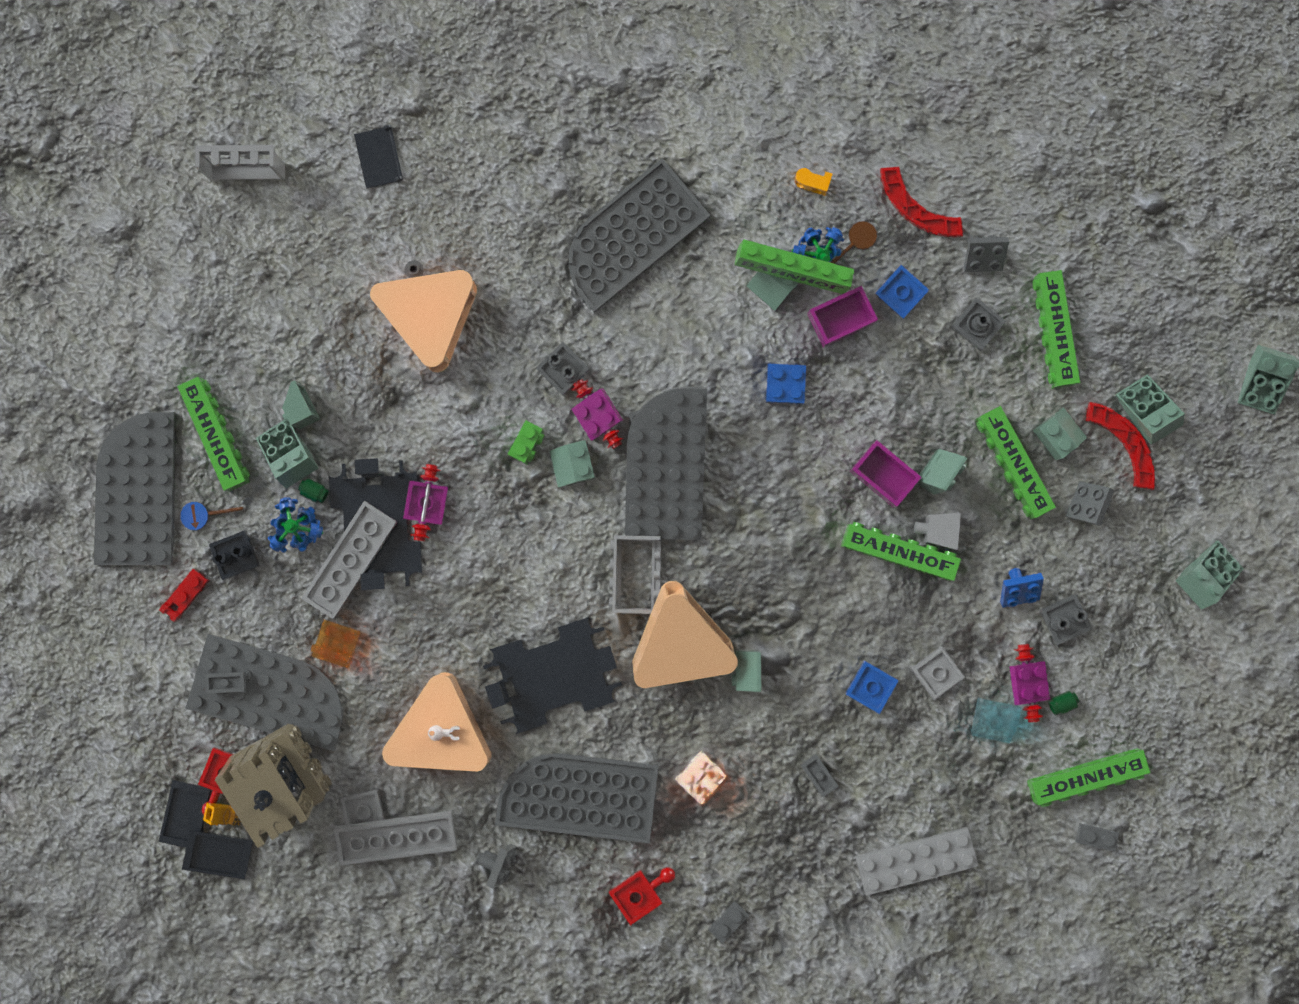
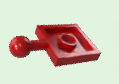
M216 747L212 748L198 783L200 786L213 790L209 802L202 806L203 815L205 814L206 804H216L220 793L223 794L215 779L229 757L234 755Z
M665 867L661 870L659 877L649 882L640 869L608 893L628 923L632 925L663 903L654 889L664 882L671 883L675 879V871L670 867ZM637 892L641 895V900L633 902L630 899V895Z

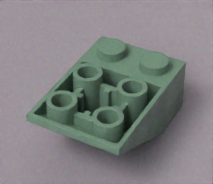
M1258 345L1249 362L1238 403L1275 415L1299 367V360L1293 355Z
M1148 374L1116 394L1117 399L1135 427L1150 445L1183 426L1185 413Z
M285 420L256 437L275 479L286 489L318 469L312 454L295 427H292L290 424L288 425Z
M942 449L936 450L921 472V479L917 484L934 495L950 490L956 482L954 480L955 476L961 474L965 469L967 458Z
M1217 540L1180 574L1176 582L1202 610L1217 603L1244 568Z

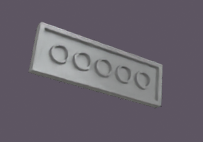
M364 501L301 599L330 618L335 619L361 580L360 574L366 572L394 529L397 521Z
M452 811L340 825L334 828L340 866L457 850Z
M967 827L855 856L866 896L978 866Z

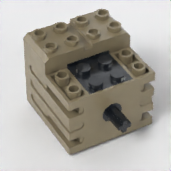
M287 724L230 756L215 779L257 848L265 844L268 836L273 840L284 831L287 832L294 828L297 819L300 824L308 820L313 806L324 800L326 793L330 790L329 786L332 785L329 776L323 774L319 760L317 758H309V753L312 752L311 747L302 740V733L298 726Z

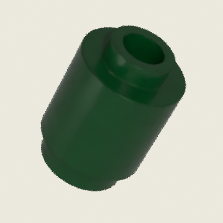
M309 478L306 481L303 480L298 487L300 496L315 503H323L329 493V490L324 485Z
M1068 690L1053 697L1048 702V705L1055 716H1061L1077 709L1079 699L1074 692L1071 693Z

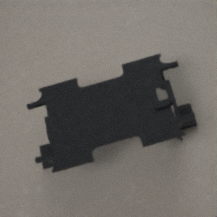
M378 458L354 460L355 474L361 476V478L348 479L346 464H342V472L338 477L333 478L329 476L330 508H341L343 510L344 531L364 501L397 521L394 529L366 572L360 574L361 590L385 589L384 575H390V572L405 571V586H410V576L415 572L422 574L421 541L411 542L408 539L407 519H403L409 481L418 482L417 471L413 473L406 472L403 467V460H399V472H396L395 476H385V472L379 470ZM381 477V485H366V478Z
M588 617L557 627L560 634L559 640L530 650H526L523 647L521 639L489 649L493 653V660L491 663L483 665V669L499 666L503 677L502 680L485 686L491 709L510 702L514 712V716L501 720V725L513 723L517 728L516 734L548 724L545 713L548 710L579 701L582 703L584 712L616 702L612 698V691L614 688L622 686V682L606 686L603 676L604 672L617 668L611 647L595 649L590 636L591 634L604 631V626L597 629L592 628L588 623ZM509 681H512L516 695L509 697L505 685Z

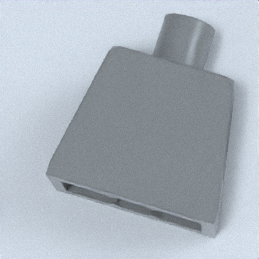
M961 513L927 515L925 523L915 522L914 533L924 534V543L950 550H958Z

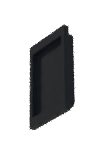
M172 780L158 842L186 848L190 830L203 831L205 821L203 820L202 806L209 802L211 789L184 781Z
M190 830L182 870L245 880L253 840Z

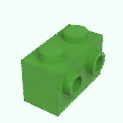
M525 420L508 455L527 465L528 461L531 462L536 454L534 450L537 444L540 445L545 437L543 434L544 430Z

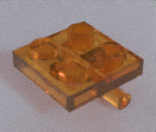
M324 619L316 644H313L311 647L312 657L350 668L362 631Z
M700 751L675 780L701 806H704L729 777L704 752Z

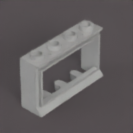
M196 145L195 167L209 180L285 179V160H281L275 153L274 145ZM221 155H231V159H221ZM240 155H250V159H240ZM259 155H270V159H259Z
M614 535V540L611 539L610 550L614 551V559H610V570H613V578H610L609 587L613 590V597H609V609H612V613L651 614L660 592L661 536ZM622 541L652 542L651 609L621 608Z

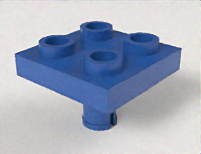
M1019 568L1011 569L1008 573L1011 579L1003 580L1000 598L1002 608L1015 607L1019 604L1034 603L1040 600L1044 581L1042 573L1022 576Z

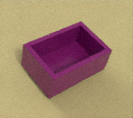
M862 285L810 309L807 313L823 348L874 325L878 321Z
M878 440L871 444L849 471L893 508L902 502L921 479L919 474Z

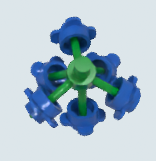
M811 227L805 231L804 236L799 240V244L794 245V249L791 251L796 254L831 262L834 257L841 255L842 251L836 245L840 241L844 242L842 231L835 227H832V229L827 227L825 229L827 231L825 238L828 240V243L819 246L818 243L821 240L820 235L822 231L821 229L815 230ZM801 242H806L808 246L815 245L817 250L815 252L805 251L806 245L801 244Z
M290 497L282 498L280 503L275 505L276 509H280L281 514L270 522L276 529V534L268 537L271 549L276 552L286 553L287 549L285 547L288 541L285 537L288 533L294 534L290 546L299 549L300 552H304L309 543L312 541L315 543L317 538H321L323 527H320V520L317 521L315 518V509L313 507L298 508L297 520H292L291 513L296 510L295 504L298 503V500H292ZM299 523L302 525L310 524V528L302 527ZM298 530L306 531V532H308V536H307L304 532H297V531H298Z

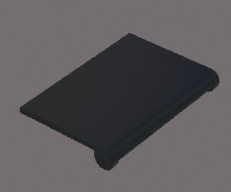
M390 124L385 125L383 128L354 134L366 189L403 180Z

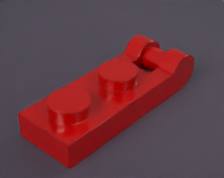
M193 568L169 599L160 607L159 611L163 614L166 613L170 616L169 619L175 623L210 580ZM174 603L179 607L176 611L171 608Z

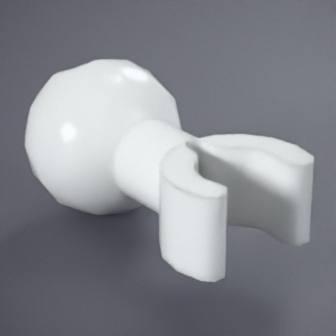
M434 725L430 727L428 736L433 741H439L442 737L459 740V736L455 737L450 732L459 730L460 727L453 726L450 729H442V727ZM434 731L435 733L434 735H430L429 732Z

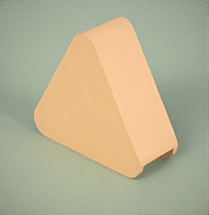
M456 270L375 284L370 291L372 301L430 371L436 373L444 371L451 361L477 294V286L471 275L464 270Z
M677 581L666 582L660 589L632 660L635 683L641 688H650L732 673L738 664L732 641L681 583Z
M448 672L435 675L429 680L384 746L382 752L383 759L387 764L399 767L478 772L484 769L491 760V751L458 681L453 674ZM434 725H438L442 729L459 726V730H454L450 734L455 737L459 736L460 739L453 740L450 737H442L439 741H433L429 738L428 731ZM434 731L429 732L430 735H434L435 733Z

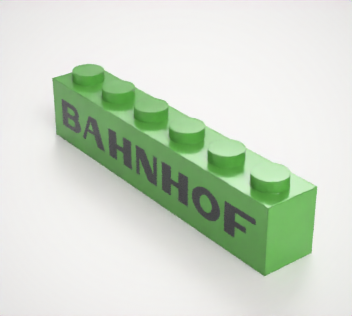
M743 239L737 249L734 264L735 266L839 294H844L851 288L854 269L745 239Z
M1062 270L1039 273L1034 277L1032 284L1034 291L1037 293L1036 308L1040 311L1039 326L1043 330L1042 345L1046 348L1045 363L1049 366L1050 372L1048 373V382L1052 384V389L1073 386L1080 383Z
M196 377L177 386L223 490L230 492L250 483L248 479L250 477L249 471L245 466L243 467L240 461L242 459L241 453L233 445L235 441L232 434L227 432L225 427L227 422L224 416L219 414L217 409L219 404L215 397H212L210 394L211 386L209 382Z
M999 406L976 418L978 421L976 425L981 433L984 432L987 438L985 440L987 446L993 449L997 464L1002 466L1005 471V479L1008 483L1012 484L1015 497L1021 500L1024 514L1030 517V519H1034L1056 508L1002 407Z
M853 522V525H847L841 547L945 580H955L961 560L956 557L955 553L949 551L941 553L937 551V547L927 545L925 548L919 546L920 542L908 539V542L900 540L901 536L892 533L887 536L882 534L883 531L880 529L872 528L868 530L861 523Z
M1136 748L1027 780L1033 803L1045 807L1051 805L1052 801L1055 800L1066 801L1071 799L1070 796L1076 794L1078 796L1087 795L1093 789L1100 791L1107 789V785L1125 784L1126 780L1131 778L1133 780L1142 779L1145 777V774L1150 773L1144 750Z

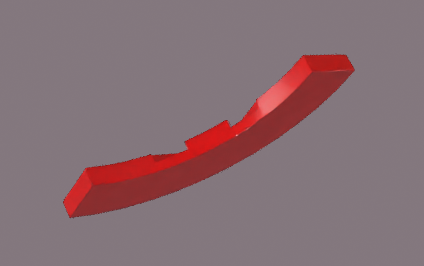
M900 167L880 168L881 181L890 202L908 222L934 235L951 238L963 237L961 217H946L927 211L907 192L901 177Z
M1089 402L1086 422H1091L1107 429L1123 444L1133 466V487L1154 490L1155 469L1150 456L1151 452L1141 433L1127 418L1121 416L1113 409Z

